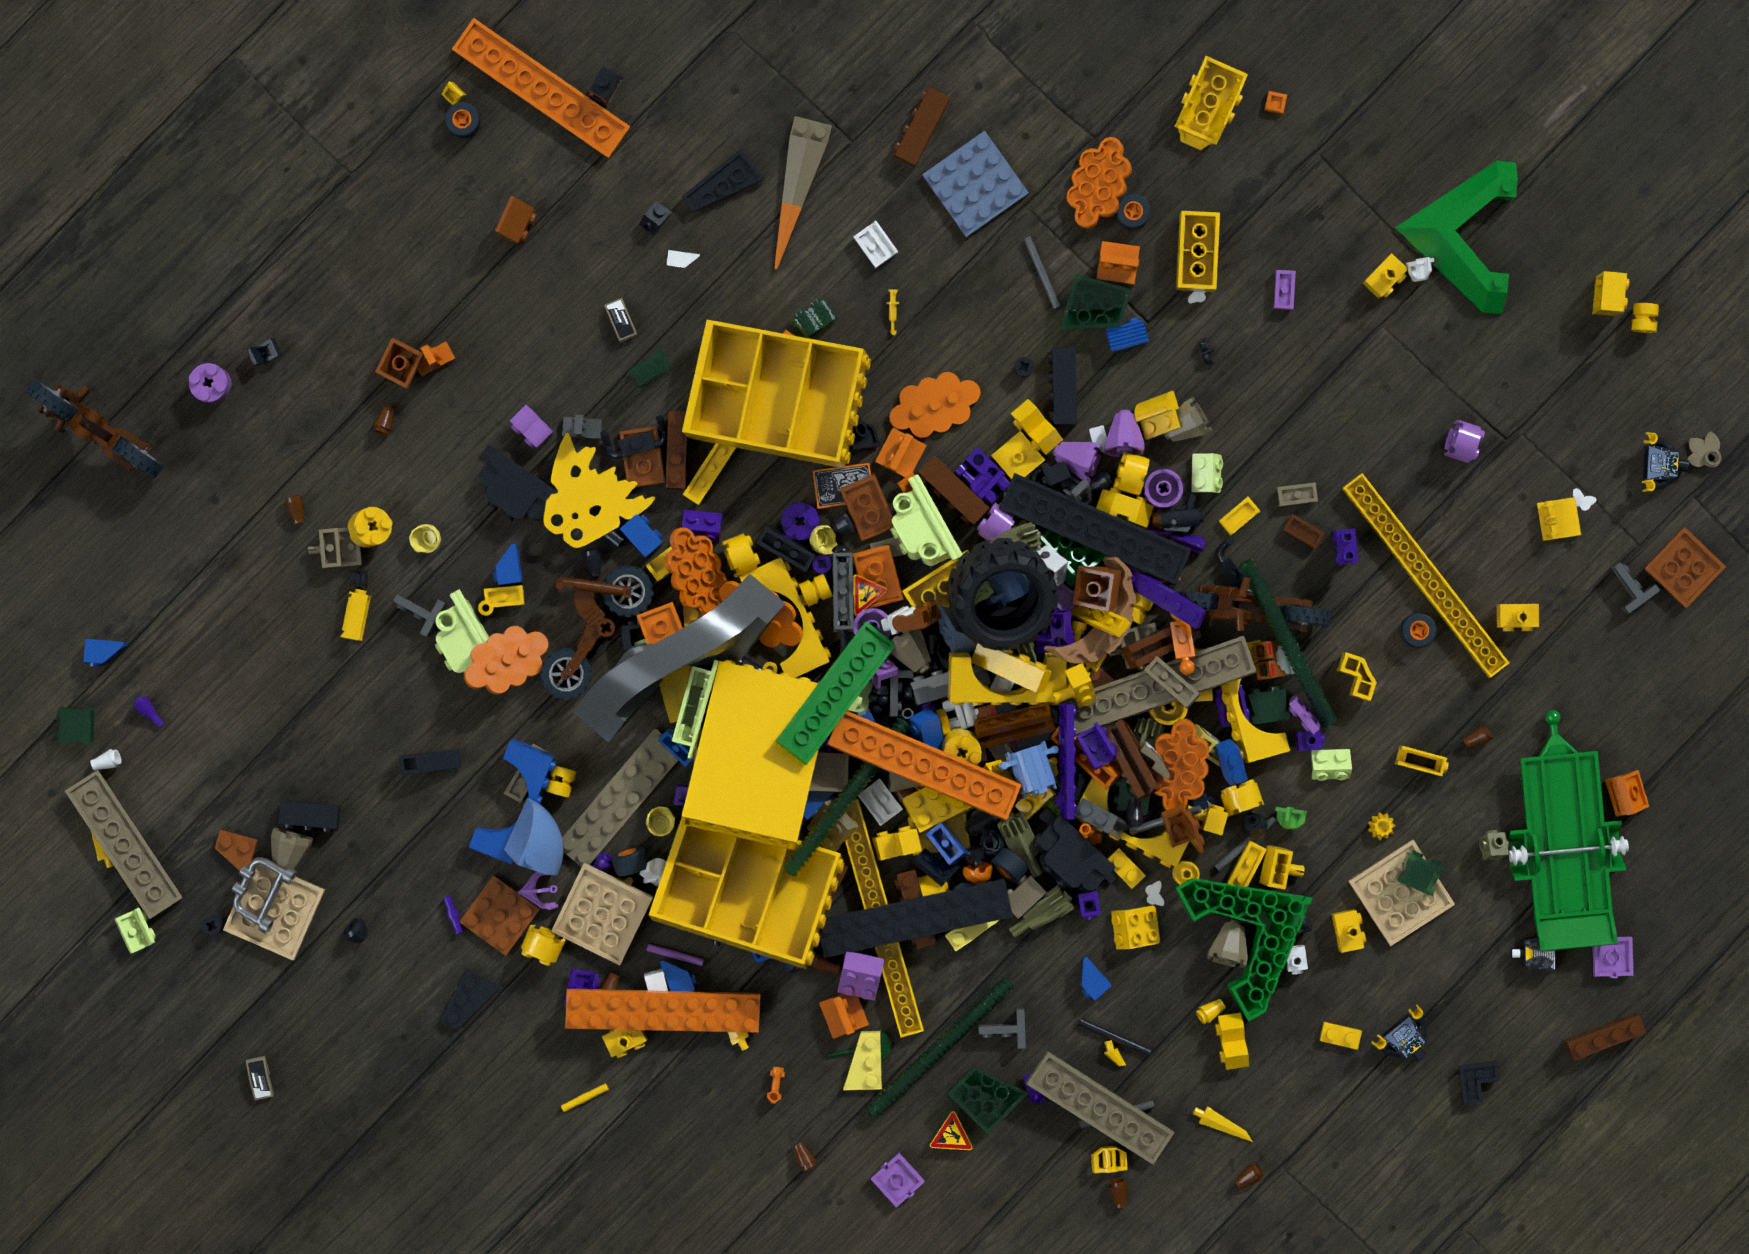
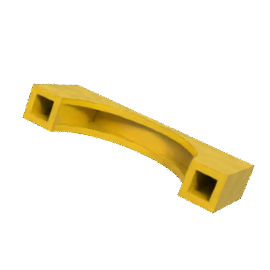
M778 558L739 577L743 582L751 574L769 590L789 598L798 608L803 621V637L796 651L787 660L780 663L784 673L796 678L829 663L828 658L832 656L827 646L823 648L820 642L823 640L820 630H815L812 623L815 620L811 611L807 613L804 607L807 603L803 594L799 595L796 590L799 585L795 577L791 578L788 573L791 570L788 562Z
M1256 640L1247 643L1254 663L1259 660H1255L1252 643L1261 642V640ZM1260 646L1259 653L1261 656L1264 655L1262 646ZM1241 679L1221 685L1222 700L1226 704L1228 711L1227 719L1231 723L1233 730L1232 738L1240 748L1239 751L1241 752L1243 763L1253 762L1290 751L1286 733L1273 734L1261 731L1245 718L1238 699Z
M949 652L948 699L954 705H964V702H972L973 705H983V702H991L992 705H1002V702H1010L1011 705H1021L1022 702H1029L1030 705L1041 704V702L1059 705L1056 703L1052 693L1066 688L1065 670H1067V662L1051 653H1045L1043 664L1047 665L1046 669L1051 670L1052 673L1044 693H1035L1025 687L1013 691H997L985 686L976 678L973 673L969 653Z
M1091 776L1079 803L1076 805V810L1084 798L1109 812L1107 804L1109 788L1106 790ZM1075 816V819L1085 824L1086 821ZM1092 825V828L1102 832V830ZM1166 831L1151 838H1136L1122 832L1119 839L1109 835V837L1117 841L1120 838L1127 841L1126 846L1134 850L1137 847L1144 850L1143 854L1151 859L1154 856L1161 859L1160 863L1168 868L1171 865L1177 866L1189 843L1188 841L1172 848Z

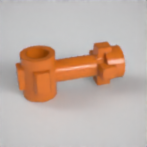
M1089 823L1081 825L1079 832L1092 845L1101 843V832L1092 829Z
M773 1066L770 1071V1075L773 1076L771 1091L767 1092V1098L772 1104H775L778 1100H781L782 1094L779 1093L780 1079L784 1077L785 1072L784 1068Z

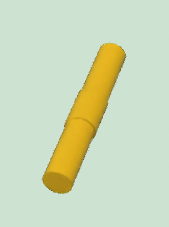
M605 1083L561 1105L563 1112H566L608 1091L609 1088Z

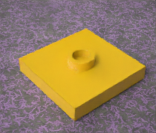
M1021 431L991 455L1010 479H1012L1014 473L1026 477L1045 461Z

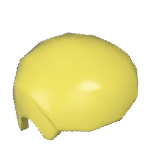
M420 525L411 531L409 537L410 545L418 553H431L440 545V532L433 525Z
M828 525L817 526L811 532L809 542L812 549L818 554H832V549L837 546L834 529Z
M659 806L648 813L646 826L654 836L663 837L674 828L675 817L669 808Z

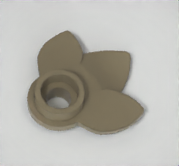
M1710 431L1704 440L1690 438L1689 449L1693 454L1687 458L1689 463L1695 467L1705 465L1712 468L1718 466L1721 462V454L1718 451L1720 448L1718 437ZM1709 455L1714 456V460L1712 462L1708 459Z

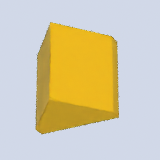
M450 81L441 93L452 105L460 103L467 96L454 82Z

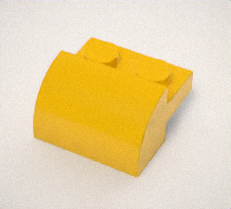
M1174 391L1164 393L1136 405L1135 420L1140 422L1145 440L1181 428L1176 413L1179 407Z

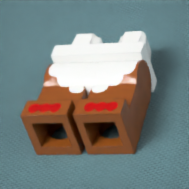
M937 600L929 601L920 607L913 606L909 608L905 606L888 615L887 618L881 620L883 630H891L893 635L899 632L926 628L941 619Z
M1293 639L1252 643L1255 660L1272 658V661L1255 663L1257 680L1296 674L1302 668L1301 661L1295 659V652H1298L1299 645ZM1260 646L1264 647L1265 653L1263 656L1259 653ZM1263 665L1267 667L1266 675L1262 673Z
M949 699L942 702L945 712L955 710L956 713L955 718L948 719L950 729L974 727L975 719L997 714L995 706L992 704L975 709V706L978 705H973L972 702H964V705H954Z

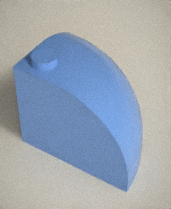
M527 798L504 851L519 866L543 874L558 875L563 860V840L560 829L554 818L543 806Z

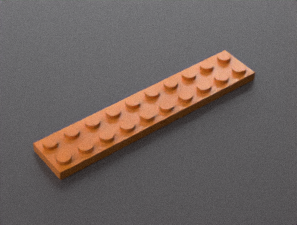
M475 18L472 19L452 48L455 53L608 159L631 128L628 124Z
M849 711L844 714L835 726L827 746L1005 821L1009 817L1021 788V784Z
M567 989L565 1028L759 1033L760 993Z

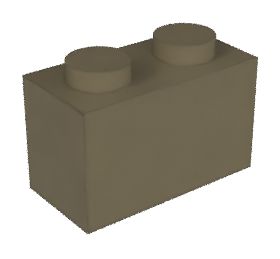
M1024 875L1014 890L1012 888L1008 890L1012 912L1018 919L1047 893L1031 875L1028 877Z

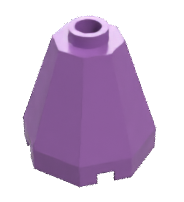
M1120 410L1119 413L1115 414L1106 439L1105 454L1113 457H1120V454H1123V452L1138 456L1143 455L1144 440L1138 423L1135 420V414L1131 413L1130 410Z
M1061 442L1060 445L1055 447L1053 455L1056 456L1055 460L1058 463L1064 461L1067 469L1078 478L1090 482L1089 476L1093 477L1101 458V455L1097 453L1098 450L1102 451V446L1094 442Z

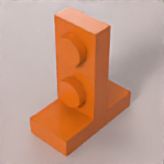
M444 342L433 348L429 345L421 347L424 357L418 367V371L423 377L455 360L456 358L448 343Z

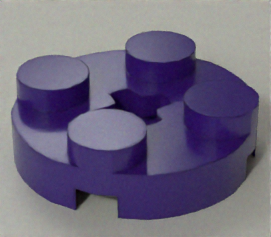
M797 502L789 505L784 510L781 519L784 533L794 540L802 541L809 539L811 532L819 526L818 513L807 503ZM796 517H804L805 525L796 526Z

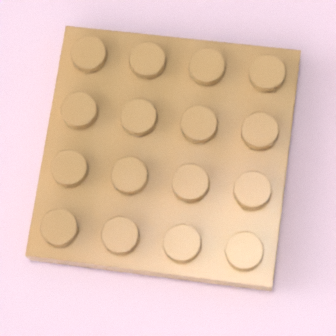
M1413 839L1348 880L1389 946H1392L1455 905Z
M584 863L551 932L621 965L653 896Z
M263 865L256 867V873L252 880H250L248 890L241 900L242 907L257 916L278 875ZM295 877L290 885L282 882L267 914V917L274 921L271 930L267 934L259 931L257 924L237 913L234 906L223 930L294 961L325 889L298 877Z

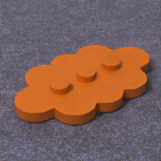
M1115 137L1105 138L1101 141L1098 149L1085 150L1079 159L1080 167L1072 174L1074 186L1068 190L1066 198L1069 205L1076 209L1075 221L1084 229L1096 226L1100 217L1113 216L1119 209L1118 199L1126 192L1127 186L1124 180L1130 176L1132 166L1127 158L1123 157V145Z
M944 372L937 379L924 378L918 386L910 385L903 388L899 397L901 404L894 407L890 412V423L899 430L910 428L913 435L918 438H926L933 431L939 433L946 432L952 424L960 425L969 419L971 413L969 406L978 401L981 393L977 383L971 380L960 382L959 378L951 372Z
M677 528L670 536L672 550L665 556V567L672 573L671 584L674 589L680 591L679 598L682 605L686 608L698 607L699 611L705 615L722 603L719 590L725 582H728L727 576L720 571L721 559L718 555L712 553L713 545L708 537L694 536L693 532L688 528Z
M735 581L725 582L719 590L721 600L724 601L740 584ZM783 601L786 604L759 639L765 646L776 647L780 642L788 646H795L802 640L803 631L794 622L796 612L790 603Z
M511 626L503 634L496 633L491 635L486 643L477 644L472 648L470 652L472 664L464 672L465 683L473 689H480L486 686L489 692L497 695L503 694L510 686L518 687L522 685L527 677L536 676L541 671L542 660L540 656L548 649L546 636L540 632L527 634L519 626Z
M1187 719L1176 721L1172 726L1171 733L1159 735L1154 743L1155 750L1165 761L1170 773V777L1167 779L1153 770L1162 786V789L1155 792V794L1163 796V806L1166 810L1179 805H1183L1186 808L1188 800L1199 798L1205 789L1202 779L1208 773V764L1205 759L1209 755V745L1204 738L1196 736L1197 732L1194 723Z

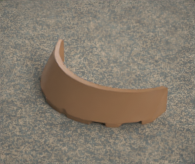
M1105 556L1103 559L1105 567L1122 571L1117 608L1111 610V612L1127 618L1132 624L1134 618L1132 616L1133 605L1136 604V594L1133 591L1131 577H1133L1132 573L1119 558ZM1131 624L1119 638L1093 627L1086 636L1073 644L1063 647L1045 646L1044 650L1070 663L1095 662L1106 654L1113 652L1121 644Z

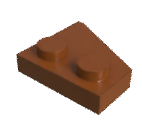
M220 830L215 849L241 871L244 865L249 866L253 860L258 840Z

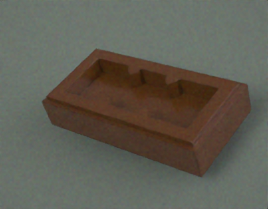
M1293 514L1290 515L1282 529L1283 532L1315 550L1325 532Z

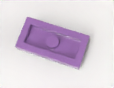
M1276 270L1273 309H1294L1296 271Z

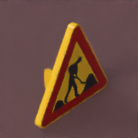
M854 575L853 614L858 615L861 611L865 610L885 594L887 588L859 575Z
M954 1111L949 1114L930 1143L931 1148L972 1149V1145Z

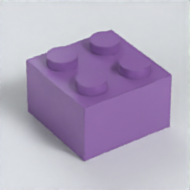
M846 951L837 992L875 1001L884 959Z

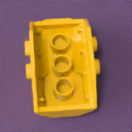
M1205 56L1198 74H1193L1189 83L1192 86L1190 92H1185L1181 101L1184 106L1175 124L1180 133V141L1199 150L1211 144L1217 145L1226 124H1231L1235 115L1232 112L1234 106H1239L1243 97L1240 95V92L1248 74Z

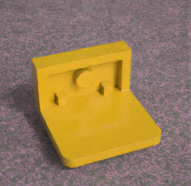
M1155 906L1111 911L1116 949H1133L1160 942Z

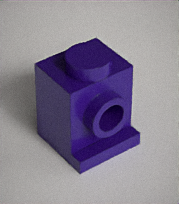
M1320 730L1314 734L1311 731L1295 732L1297 751L1322 749V745H1325L1324 733L1320 734ZM1310 737H1314L1315 742L1313 744H1310L1308 742V739Z
M1097 891L1077 893L1081 917H1085L1086 920L1097 918V915L1101 914ZM1087 902H1092L1090 909L1085 907Z

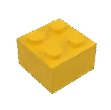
M1604 271L1596 276L1592 314L1616 316L1624 312L1628 304V299L1625 298V292L1629 288L1627 273Z

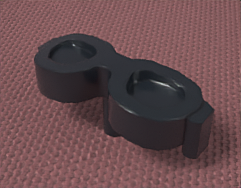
M1206 337L1200 339V350L1206 364L1211 366L1215 363H1212L1208 353L1214 352V348L1207 350Z

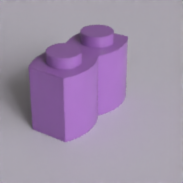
M527 405L510 420L513 424L511 428L518 435L522 433L526 437L524 441L531 448L535 446L539 449L554 434V431Z

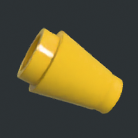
M1218 999L1200 1006L1196 1014L1199 1020L1206 1024L1215 1019L1226 1007L1222 1000Z

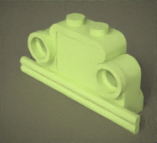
M918 474L909 478L908 481L913 490L908 493H900L894 498L893 506L896 515L892 518L893 528L890 529L894 538H899L901 542L899 547L904 555L907 554L912 560L922 558L923 563L928 566L936 565L946 559H952L953 562L958 560L963 554Z
M459 589L450 594L455 606L441 611L436 617V625L442 631L436 635L437 643L435 647L440 654L443 653L447 660L444 662L449 671L453 670L457 673H464L466 668L472 664L470 659L472 648L477 644L486 643L489 636L469 601L464 598Z
M714 660L711 671L692 666L672 741L690 746L687 757L692 759L694 750L697 748L700 740L701 724L717 673L716 670L719 663L717 660Z

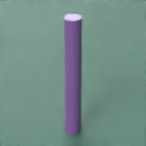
M648 944L647 947L649 952L702 966L704 962L703 958L653 944Z

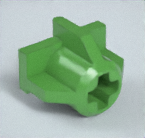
M1276 807L1275 809L1277 811L1276 819L1285 829L1297 830L1306 821L1307 811L1297 810L1293 807Z

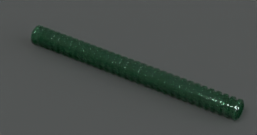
M1254 559L1243 561L1239 565V569L1242 570L1241 573L1245 575L1244 577L1251 579L1249 588L1252 590L1255 600L1258 601V605L1261 606L1260 609L1263 611V615L1266 616V621H1269L1268 625L1274 631V636H1277L1276 640L1279 641L1287 661L1290 662L1289 665L1295 672V676L1298 677L1297 680L1303 687L1302 689L1308 697V701L1311 702L1310 704L1316 712L1318 720L1323 727L1331 726L1336 722L1337 717L1334 715L1332 707L1329 706L1324 692L1321 691V686L1316 681V677L1313 675L1314 673L1311 671L1308 661L1305 660L1306 658L1303 656L1300 646L1297 645L1298 642L1295 640L1294 635H1292V631L1289 630L1290 627L1287 625V621L1281 615V610H1278L1279 606L1276 605V600H1273L1274 596L1270 595L1271 591L1268 589V585L1265 584L1266 581L1263 579V575L1257 569V564H1254Z
M896 718V723H893V727L889 728L906 735V731L910 730V725L903 719ZM863 761V765L859 766L860 770H856L857 774H853V779H849V784L845 785L846 788L841 790L842 793H839L838 798L834 799L835 802H832L830 804L831 807L827 808V812L823 813V817L819 818L820 821L816 822V827H812L813 831H809V836H805V841L801 842L802 845L797 847L798 850H795L794 855L790 856L791 859L787 860V864L782 866L784 871L793 877L798 876L797 872H801V867L805 866L804 863L809 861L808 858H811L812 853L816 852L815 849L819 848V844H822L823 839L827 838V834L831 833L830 829H834V824H838L837 820H841V815H844L845 810L849 809L848 806L853 804L852 801H855L856 796L860 795L859 792L864 790L863 787L867 786V782L871 781L870 778L874 777V772L877 773V768L879 767Z
M1002 976V980H998V984L993 985L992 990L989 989V992L985 993L983 998L980 997V1001H976V1005L971 1006L972 1009L967 1010L966 1014H962L963 1017L958 1018V1022H954L953 1027L950 1026L944 1035L941 1034V1038H937V1042L932 1043L931 1048L928 1047V1050L924 1051L922 1056L919 1055V1059H915V1063H911L910 1068H906V1071L902 1072L901 1076H897L896 1081H892V1085H888V1089L885 1088L883 1093H879V1097H875V1101H871L870 1106H866L868 1112L874 1118L878 1119L880 1114L883 1115V1111H887L888 1106H892L893 1101L896 1102V1099L900 1098L902 1093L905 1094V1090H909V1086H913L914 1081H918V1078L922 1077L923 1073H927V1069H931V1065H935L936 1060L939 1061L941 1056H945L944 1053H948L949 1048H953V1044L958 1043L957 1040H961L963 1035L966 1036V1032H970V1028H974L976 1022L979 1023V1020L983 1019L985 1014L988 1015L989 1010H993V1006H997V1002L1000 1003L1001 999L1006 997V994H1010L1009 991L1011 989H1015L1006 977Z

